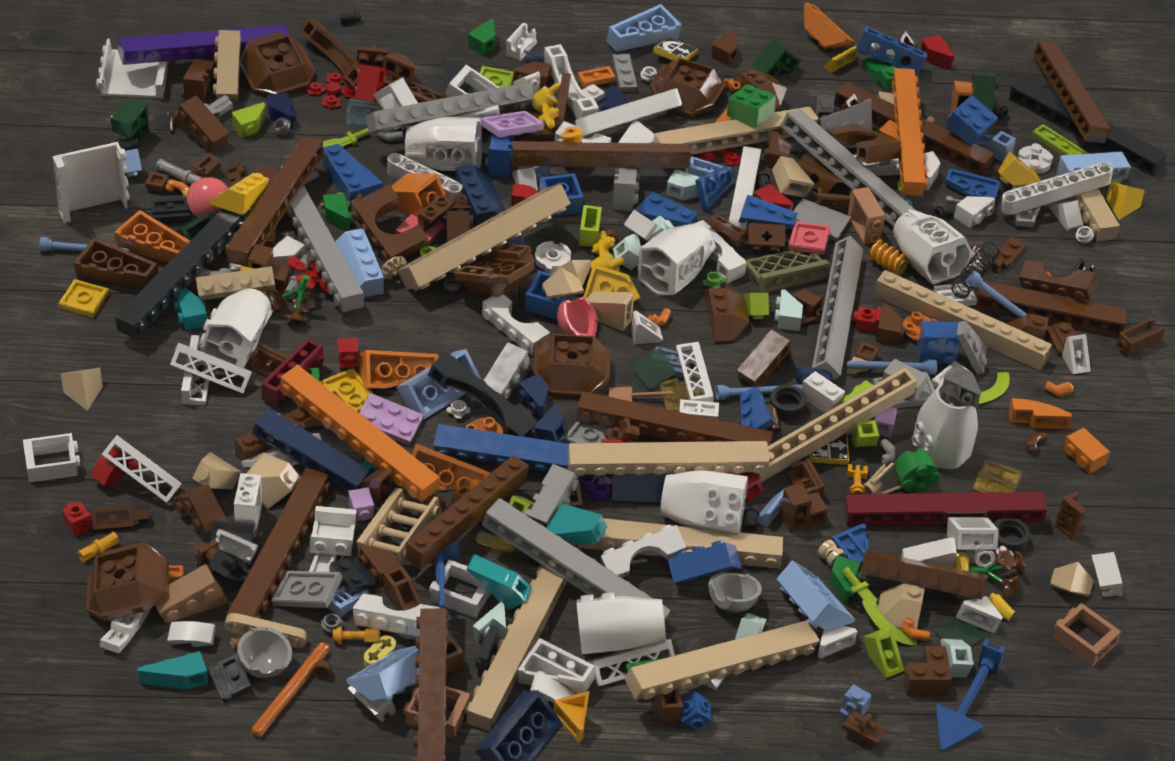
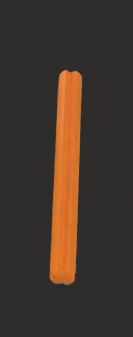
M324 642L319 643L252 727L253 735L261 737L312 674L315 665L328 654V644Z

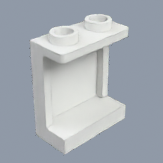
M316 506L314 527L310 537V553L351 556L356 527V510Z

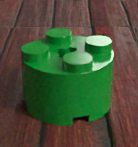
M919 448L916 449V452L911 453L909 450L901 454L894 463V473L902 488L908 493H925L926 489L940 479L938 469L929 453Z

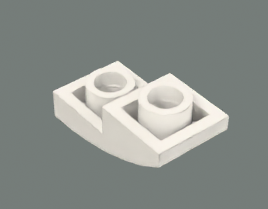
M171 622L167 641L171 645L191 643L193 647L210 646L214 642L216 626L202 622Z
M540 673L535 674L531 691L539 690L547 702L551 701L554 703L557 699L574 695L571 690L558 681Z

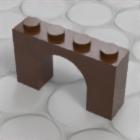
M856 124L825 130L844 148H857L856 160L866 164L900 158V140Z
M390 184L353 202L351 211L352 218L359 222L361 229L363 228L365 234L369 236L372 246L380 251V256L384 262L399 256L406 259L418 253L423 247L428 246V236L419 224L400 234H387L377 227L376 221L382 215L399 207V197Z

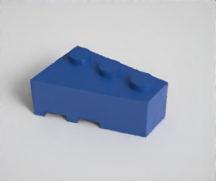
M493 133V135L489 136L490 146L487 149V157L489 158H486L485 168H488L490 176L509 178L512 161V141L515 140V135L499 138Z
M719 540L712 542L711 547L704 548V546H698L692 549L693 552L685 554V551L673 554V558L668 559L673 582L682 584L729 569H742L736 545Z

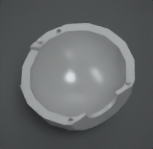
M724 571L715 574L708 583L709 593L713 602L720 609L730 613L747 611L758 602L762 591L761 584L750 574L742 575L726 573Z
M261 626L251 628L250 631L241 637L238 642L237 657L240 665L250 675L267 678L278 675L287 668L292 659V648L289 640L281 632L273 628Z

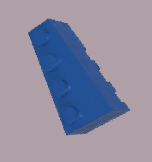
M339 144L324 147L322 165L339 192L345 193V198L350 203L358 194H362L365 197L383 188V182Z

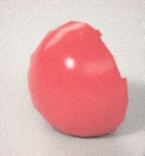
M213 177L197 180L189 187L187 192V203L190 210L197 217L208 212L214 217L222 208L210 205L209 201L228 189V187L221 180Z
M585 297L573 301L567 300L559 305L557 320L564 334L595 336L597 322H599L597 313Z

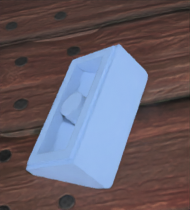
M784 489L770 499L757 517V523L769 527L780 512Z

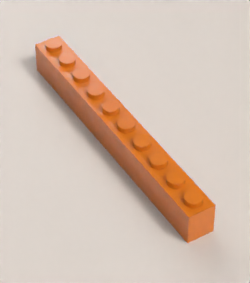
M894 68L892 90L897 140L901 141L900 158H898L901 195L923 196L924 189L928 187V179L925 178L927 167H924L926 156L923 155L925 145L922 143V121H919L921 119V109H919L918 76H915V69Z
M296 365L281 376L280 390L284 395L293 399L299 407H303L313 418L323 423L325 428L333 431L340 440H344L354 451L363 455L369 463H373L380 470L392 469L394 482L408 491L413 498L423 502L438 490L439 476L299 365Z

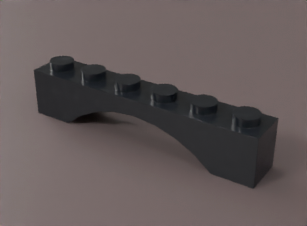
M445 352L431 365L428 373L430 378L441 387L465 392L482 402L496 418L497 423L503 430V434L528 437L532 433L536 423L530 417L523 414L515 405L503 398L499 392L492 389L484 380L477 377L454 356Z

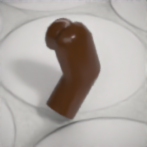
M1037 433L1027 438L1025 447L1028 448V452L1037 451V444L1047 441L1046 433Z

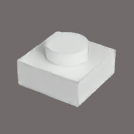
M594 84L582 90L587 96L593 97L595 102L603 99L605 96V92Z

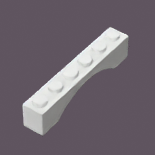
M561 44L545 47L544 63L551 64V76L555 83L561 84L562 72L571 73L567 103L576 119L598 113L599 107L593 97L587 96L578 86L567 54Z

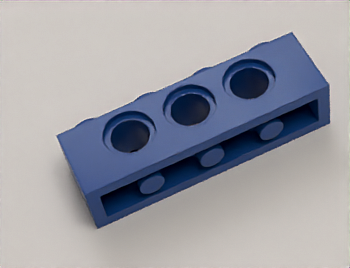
M867 26L856 47L860 53L864 55L870 54L878 61L888 62L890 66L915 69V75L917 76L927 56L926 52ZM878 43L880 47L873 48L871 44ZM887 50H894L895 54L889 55ZM907 56L911 60L909 62H905L902 60V57Z

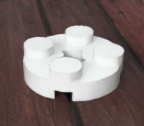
M1034 143L1031 146L1023 147L1018 152V158L1033 171H1037L1036 174L1045 173L1051 167L1053 155L1042 148L1040 144Z
M547 241L538 245L534 260L538 267L550 274L570 262L571 251L562 243L557 245L554 244V241Z

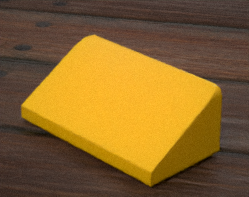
M856 46L832 58L824 65V68L832 73L854 61L857 50Z

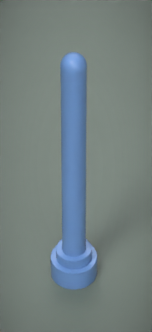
M41 237L39 250L40 252H48V250L52 251V249L82 252L87 245L53 242L49 237ZM121 248V249H124V250L130 252V250H129L128 248Z
M975 270L967 278V284L971 287L978 286L1019 318L1028 315L983 282L980 277L981 275Z
M928 359L923 363L903 362L928 374L935 375L937 372V361L934 359ZM850 360L847 362V367L886 369L891 362Z
M800 384V385H792V386H796V387H798V388H800V389L802 390V384ZM716 385V400H726L729 396H739L752 387L729 388L725 387V385ZM778 386L756 388L760 390L761 394H771L774 388Z

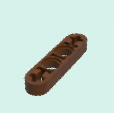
M562 72L557 102L559 116L554 121V132L559 129L565 120L571 73Z

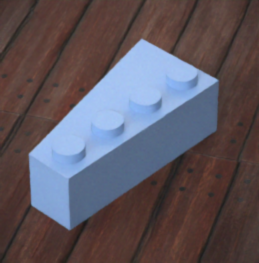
M660 4L610 26L606 42L618 52L661 43L668 37L676 40L679 37L682 24Z
M1122 152L1064 155L1060 157L1056 176L1107 162L1113 166L1111 182L1114 180L1119 181L1128 178L1130 165Z

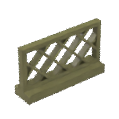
M789 250L745 260L747 262L746 268L759 283L761 293L819 281L829 277V262L822 260L816 253Z

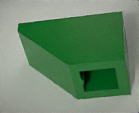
M490 19L468 34V47L482 56L494 49V20Z
M345 193L323 195L325 220L345 231H350V223H353L351 212H348L350 211V202L346 200Z
M837 555L829 583L843 604H848L850 597L854 598L855 594L850 591L853 585L842 571L849 567L850 571L860 581L862 576L861 571H859L861 562Z

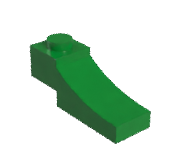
M874 57L863 59L862 65L877 85L881 84L885 90L891 89L893 72L896 67H889Z

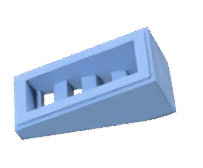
M691 157L690 168H686V173L702 177L723 166Z
M342 587L334 594L328 609L341 618L354 607L363 593L369 594V591L365 590L352 594L354 595L352 597L345 587Z

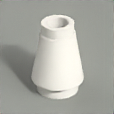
M976 549L974 559L979 567H987L994 562L995 556L990 549Z

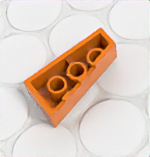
M141 210L114 232L118 247L128 248L132 252L165 263H169L190 242V240Z

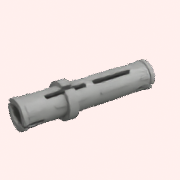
M159 159L156 163L159 165L156 166L157 170L174 176L185 184L192 185L202 178L195 175L191 170L186 171L163 159Z
M302 255L300 261L304 262L305 267L308 269L312 260L309 257L308 261H306L308 255ZM294 271L287 281L288 285L283 294L298 287L299 282L296 280V276L299 274L304 275V271ZM296 293L288 296L287 299H294Z

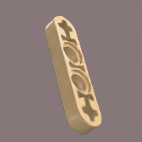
M231 613L226 617L225 629L228 632L244 635L251 630V627H269L281 632L289 640L291 647L301 648L306 644L307 633L301 628L238 613Z

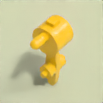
M555 83L550 88L544 86L533 95L534 99H532L534 109L543 113L539 120L550 129L555 127L554 119L559 116V109L554 108L558 102L554 93L560 89L559 83Z
M604 230L599 232L598 242L593 245L592 252L600 256L591 261V271L594 264L619 272V266L624 263V259L622 257L615 259L609 253V248L614 246L615 239L607 236Z

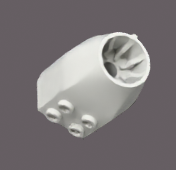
M440 117L407 127L405 137V156L428 168L444 171H456V167L471 164L478 168L481 166L483 143L480 118Z
M909 209L895 223L893 235L901 252L905 254V258L909 260L911 267L931 284H937L959 276L969 263L972 250L966 238L944 220Z
M697 223L678 226L660 232L645 245L641 246L639 250L638 279L657 295H675L699 274L705 261L713 250L716 249L712 234L706 227Z
M251 288L243 289L225 298L217 309H213L210 316L211 320L207 319L203 330L206 332L203 333L199 343L202 345L201 352L244 368L250 359L251 353L257 346L264 326L273 313L269 299L262 292Z
M942 382L921 407L915 423L912 442L918 449H924L929 453L937 468L955 469L960 467L972 454L978 430L977 412L975 407L941 392Z
M705 470L666 475L660 513L685 527L720 530L739 534L743 521L748 476Z
M604 593L602 598L584 595L581 596V600H577L582 654L666 644L662 599L614 596V593Z

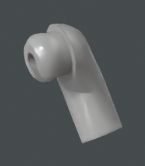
M387 130L377 133L380 138L388 142L403 140L402 132L389 133Z
M884 439L880 442V446L886 451V454L882 455V463L888 465L895 462L896 448L887 439Z

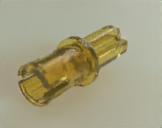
M479 531L476 535L475 541L477 543L491 547L493 551L497 549L510 555L514 554L513 550L516 547L498 535L496 537Z

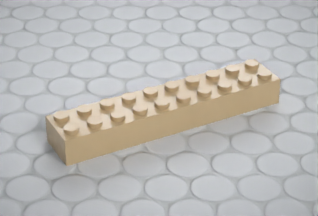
M561 184L545 188L401 267L397 272L407 290L414 289L416 291L424 289L431 285L430 282L444 278L446 273H452L460 269V265L475 261L477 256H483L491 252L492 248L507 243L506 240L514 239L520 236L521 232L536 227L537 223L552 218L551 215L565 211V206L571 203Z

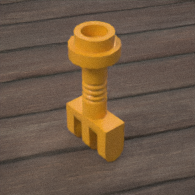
M848 464L847 477L854 478V484L850 487L851 495L865 494V487L861 484V479H867L868 466H863L861 471L860 465H856L855 470H852V464Z
M342 627L333 629V642L342 644V640L365 639V642H377L380 637V630L374 628H366L365 631L356 632L342 631Z

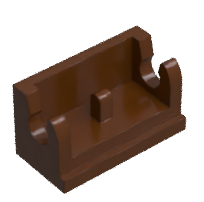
M818 187L816 204L835 211L848 212L852 191L849 193L850 196L822 193V188Z
M260 343L250 355V358L253 360L249 363V369L267 378L288 356Z
M806 458L803 461L791 464L792 469L798 468L787 473L791 484H803L808 494L818 492L823 499L825 485L811 460Z

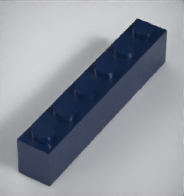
M268 407L256 421L252 430V435L304 467L329 474V482L348 494L350 490L360 488L361 481L369 472V469L363 464L357 463L345 453L339 452L331 447L329 443L323 442L311 432L305 431L297 426L296 423L287 420L278 412Z

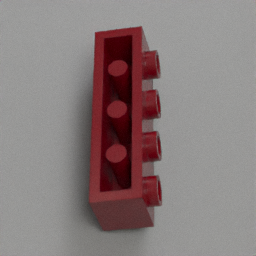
M307 338L261 383L262 400L277 408L283 402H286L289 396L284 395L280 390L281 376L296 365H299L311 375V369L320 368L324 362L323 346Z

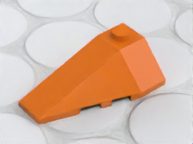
M365 350L358 355L359 376L365 388L387 389L402 384L430 367L438 359V354Z
M415 444L412 452L416 459L439 476L438 490H457L462 485L472 489L490 474V472L419 444Z

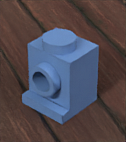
M853 684L844 695L839 714L849 718L854 710L865 715L869 708L871 694Z

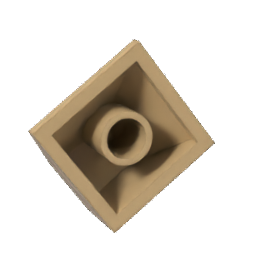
M261 453L246 473L261 475L262 504L266 509H269L290 493L301 478L290 463L267 453Z
M903 583L881 591L878 608L884 617L899 630L903 631L901 624L905 618L913 619V627L917 629L925 587Z

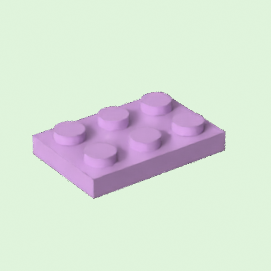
M526 111L481 118V125L499 138H506L509 135L519 136L522 133H535L536 131L544 130V123Z
M371 393L359 413L392 440L407 446L410 445L424 418L422 413Z

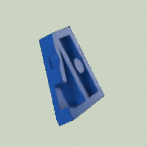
M864 523L836 534L831 539L836 543L838 549L840 548L846 553L845 558L861 562L860 566L863 563L864 553L870 550L868 548L869 542L868 537H866V525Z

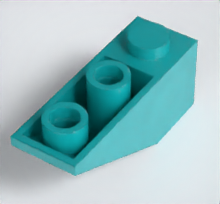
M184 287L179 297L173 300L175 311H179L177 313L178 322L183 324L185 331L203 328L207 320L203 301Z
M473 555L466 569L498 601L502 602L508 610L526 602L532 589L517 573L477 555Z
M200 651L137 668L139 684L179 689H191L208 684L207 669Z

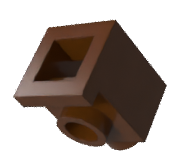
M801 289L793 296L803 305L802 315L807 318L815 316L816 311L822 307V295L816 296L805 289Z

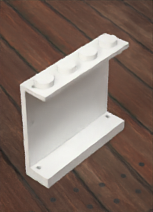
M107 39L106 46L103 45V56H101V67H99V78H97L96 87L100 89V96L163 99L169 61L123 65L118 50H111L110 39Z
M118 142L53 156L58 209L64 223L71 221L70 211L117 200L122 201L125 209L128 208L127 201L130 200L128 190H126V187L129 186L125 173H127V166L124 162L126 153L124 149L120 148Z

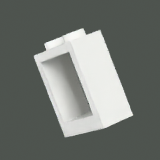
M465 65L449 83L444 95L453 97L467 94L460 89L464 82L479 92L500 87L468 65Z
M403 78L373 94L382 110L418 103ZM408 126L399 127V128H402V130H404V129H406Z
M72 433L23 440L29 482L78 476L77 468L81 467L79 455L75 456V453H78L77 441H73ZM69 451L70 461L35 466V455Z
M241 473L234 501L235 523L254 525L253 538H256L262 511L261 475Z
M948 517L947 537L955 538L957 549H997L998 529L987 517Z
M448 560L444 567L445 583L451 576L479 587L472 599L444 589L445 607L477 618L491 593L466 570L468 566ZM433 581L429 589L431 602L439 604V586L436 581Z

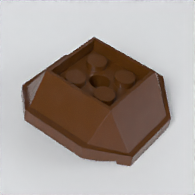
M280 31L248 40L240 58V71L252 93L274 98L308 88L316 71L302 44L295 41L289 34H283Z
M679 57L668 65H662L650 83V91L652 95H656L677 88L683 105L666 112L692 119L697 117L698 114L714 109L726 89V84L719 78L714 68Z
M505 243L454 272L455 279L459 280L470 293L500 297L527 281L530 272L535 269L531 247Z
M551 334L543 342L535 344L533 376L539 374L549 385L548 395L553 398L580 399L582 391L595 394L609 383L611 349L603 346L595 336Z
M145 542L108 550L102 555L95 556L92 571L87 579L86 611L89 615L103 621L147 611L160 599L162 600L169 595V561Z

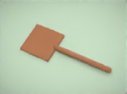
M632 387L609 388V397L631 402L632 397L674 394L673 391L632 393Z

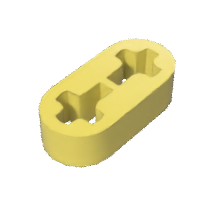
M391 636L380 637L365 652V667L395 651V639Z

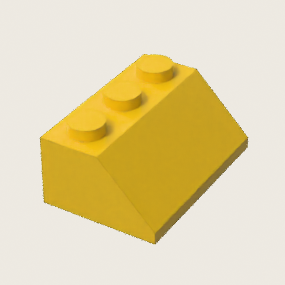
M252 173L211 199L209 204L243 215L257 204L258 199L262 197L268 186L269 178L263 177L260 173Z

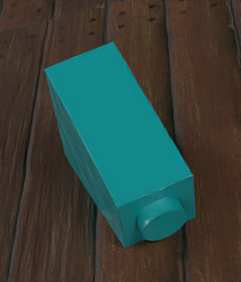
M561 504L546 529L561 537L570 545L598 543L606 532L607 524L602 514Z

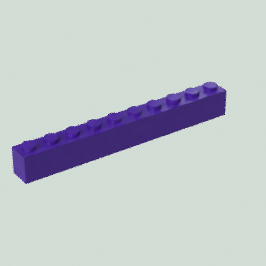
M286 25L228 29L240 31V55L243 54L248 40L278 31L283 34H289ZM219 30L119 38L118 54L123 65L215 57V52H218V47H215V37L219 36Z

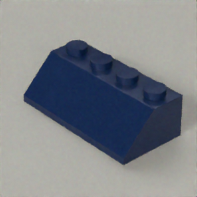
M473 164L456 167L455 181L462 185V194L467 197V206H471L468 211L469 215H473L474 227L505 211L488 173Z
M644 473L642 475L611 474L612 503L661 505L665 477L675 473H664L661 475L655 473Z
M539 690L523 692L474 751L482 761H532L562 724V721Z

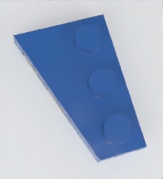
M724 166L695 180L702 210L708 211L734 183L731 167Z
M949 168L945 185L970 197H993L996 199L1001 181Z
M654 192L635 209L643 216L649 217V220L662 216L675 226L693 224L698 217V213Z
M747 195L738 222L753 221V223L785 225V229H793L798 213Z
M755 386L740 395L741 425L766 430L776 424V422L771 417V412L766 407V402L760 390Z

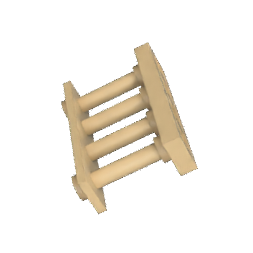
M395 488L357 540L359 552L362 545L391 550L394 554H397L398 560L404 566L407 562L405 559L406 542L441 514L438 497H434L427 506L407 501L403 489ZM405 508L422 512V515L419 519L399 515V513ZM394 522L413 526L409 533L389 527ZM385 535L403 540L400 546L379 541Z

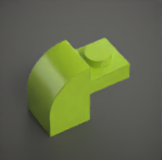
M870 419L868 421H856L855 428L851 430L853 446L855 448L876 446L879 439L876 421Z

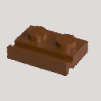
M1070 321L1055 323L1052 326L1047 325L1045 332L1057 356L1063 353L1067 337L1077 335Z

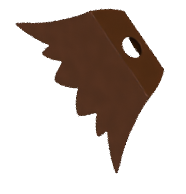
M808 150L799 159L798 165L809 178L812 174L818 175L819 181L813 186L817 191L818 187H821L822 193H827L836 183H844Z

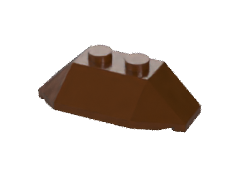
M748 70L745 73H741L735 80L740 83L738 90L747 84L776 95L775 109L781 108L787 88L773 76L758 70Z
M728 288L704 289L714 344L733 343L749 325L744 295Z

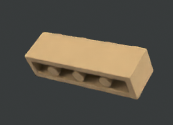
M219 30V36L215 37V47H218V52H215V63L218 64L217 68H214V78L217 79V84H213V94H216L217 99L225 95L229 97L230 101H238L240 31Z
M1098 188L1070 197L1073 201L1078 200L1083 221L1093 230L1096 242L1117 238L1120 225Z
M272 266L196 278L198 294L201 300L228 297L248 288L256 289L260 292L276 289Z

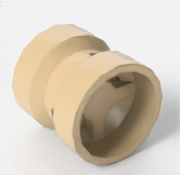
M832 540L825 541L818 549V555L822 559H826L827 564L832 568L837 555L846 557V553L842 549H838L836 543Z

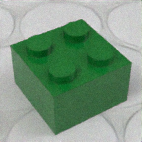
M746 84L729 97L727 116L758 127L774 114L776 95Z

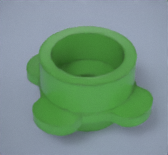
M717 272L708 273L707 279L703 280L705 286L713 289L720 288V284L724 283V278Z

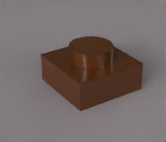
M150 172L145 182V189L163 192L165 185L168 183L167 181H169L168 175Z
M862 342L855 353V357L866 361H874L879 353V348Z

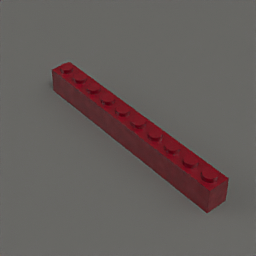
M1034 491L846 495L844 511L847 526H858L863 523L866 526L948 524V517H987L992 523L1004 517H1013L1020 519L1024 523H1044L1047 506L1044 492Z

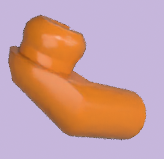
M725 79L723 81L731 93H736L740 88L738 81L733 79Z
M169 180L165 185V189L169 192H173L175 188L181 193L189 189L183 182Z
M665 308L660 316L657 317L656 314H653V316L650 314L647 319L657 326L665 325L672 312L670 309Z
M1049 381L1044 390L1058 397L1068 395L1074 389L1073 385L1069 382L1055 385Z
M911 618L903 620L901 628L911 639L929 640V631L914 628V621Z

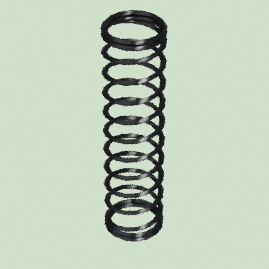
M984 242L952 283L951 291L956 297L966 298L974 288V286L969 287L965 282L961 281V279L967 280L964 275L970 276L967 271L973 272L970 267L979 272L982 278L993 261L998 257L1000 250L994 242ZM986 244L993 245L997 249V255L993 249L983 246ZM983 248H988L992 250L995 256H992L989 252L984 251ZM979 256H982L983 259L989 261V264H986L985 261L979 259ZM976 260H979L982 264L986 265V268H984L981 264L977 263ZM973 263L982 268L983 271L981 272L977 267H974ZM955 283H957L960 289L961 287L958 283L965 286L968 291L961 290L968 293L966 295L960 294L955 288Z

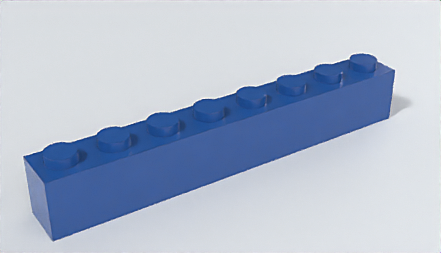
M442 424L437 426L433 447L435 451L447 456H455L461 460L475 459L481 463L488 461L502 465L514 455L528 464V468H533L539 472L549 471L553 464L562 468H568L567 453L569 444ZM584 474V475L578 476V477H579V478H584L585 476H586V477H590V474Z

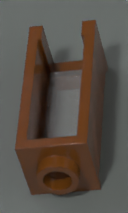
M1149 318L1120 332L1116 346L1129 357L1130 354L1157 341L1161 342L1165 328L1162 326L1153 331L1155 318Z

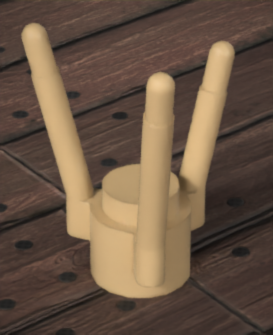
M890 463L887 467L886 464H883L870 480L863 485L865 487V494H889L902 489V486L899 485L881 491L883 484L880 479L894 466V463Z

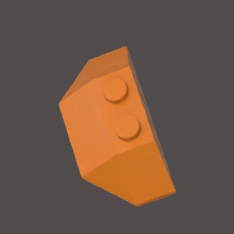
M804 4L805 29L810 32V37L819 41L818 44L825 49L827 47L838 49L854 45L855 41L815 5Z

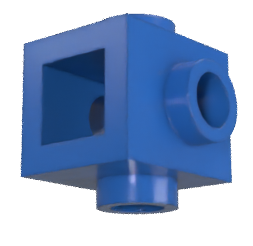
M695 691L681 699L683 709L680 719L684 725L697 730L712 721L711 707L708 699Z

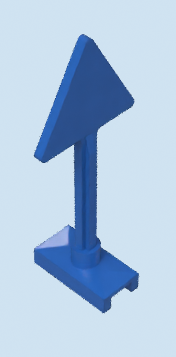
M459 538L433 559L435 560L436 582L439 586L440 608L445 607L444 560H459Z
M985 639L978 663L980 669L957 712L940 704L936 705L939 743L942 752L983 729V724L965 715L988 672L991 671L998 674L1004 655V646L1001 645L999 650L989 646L990 640Z

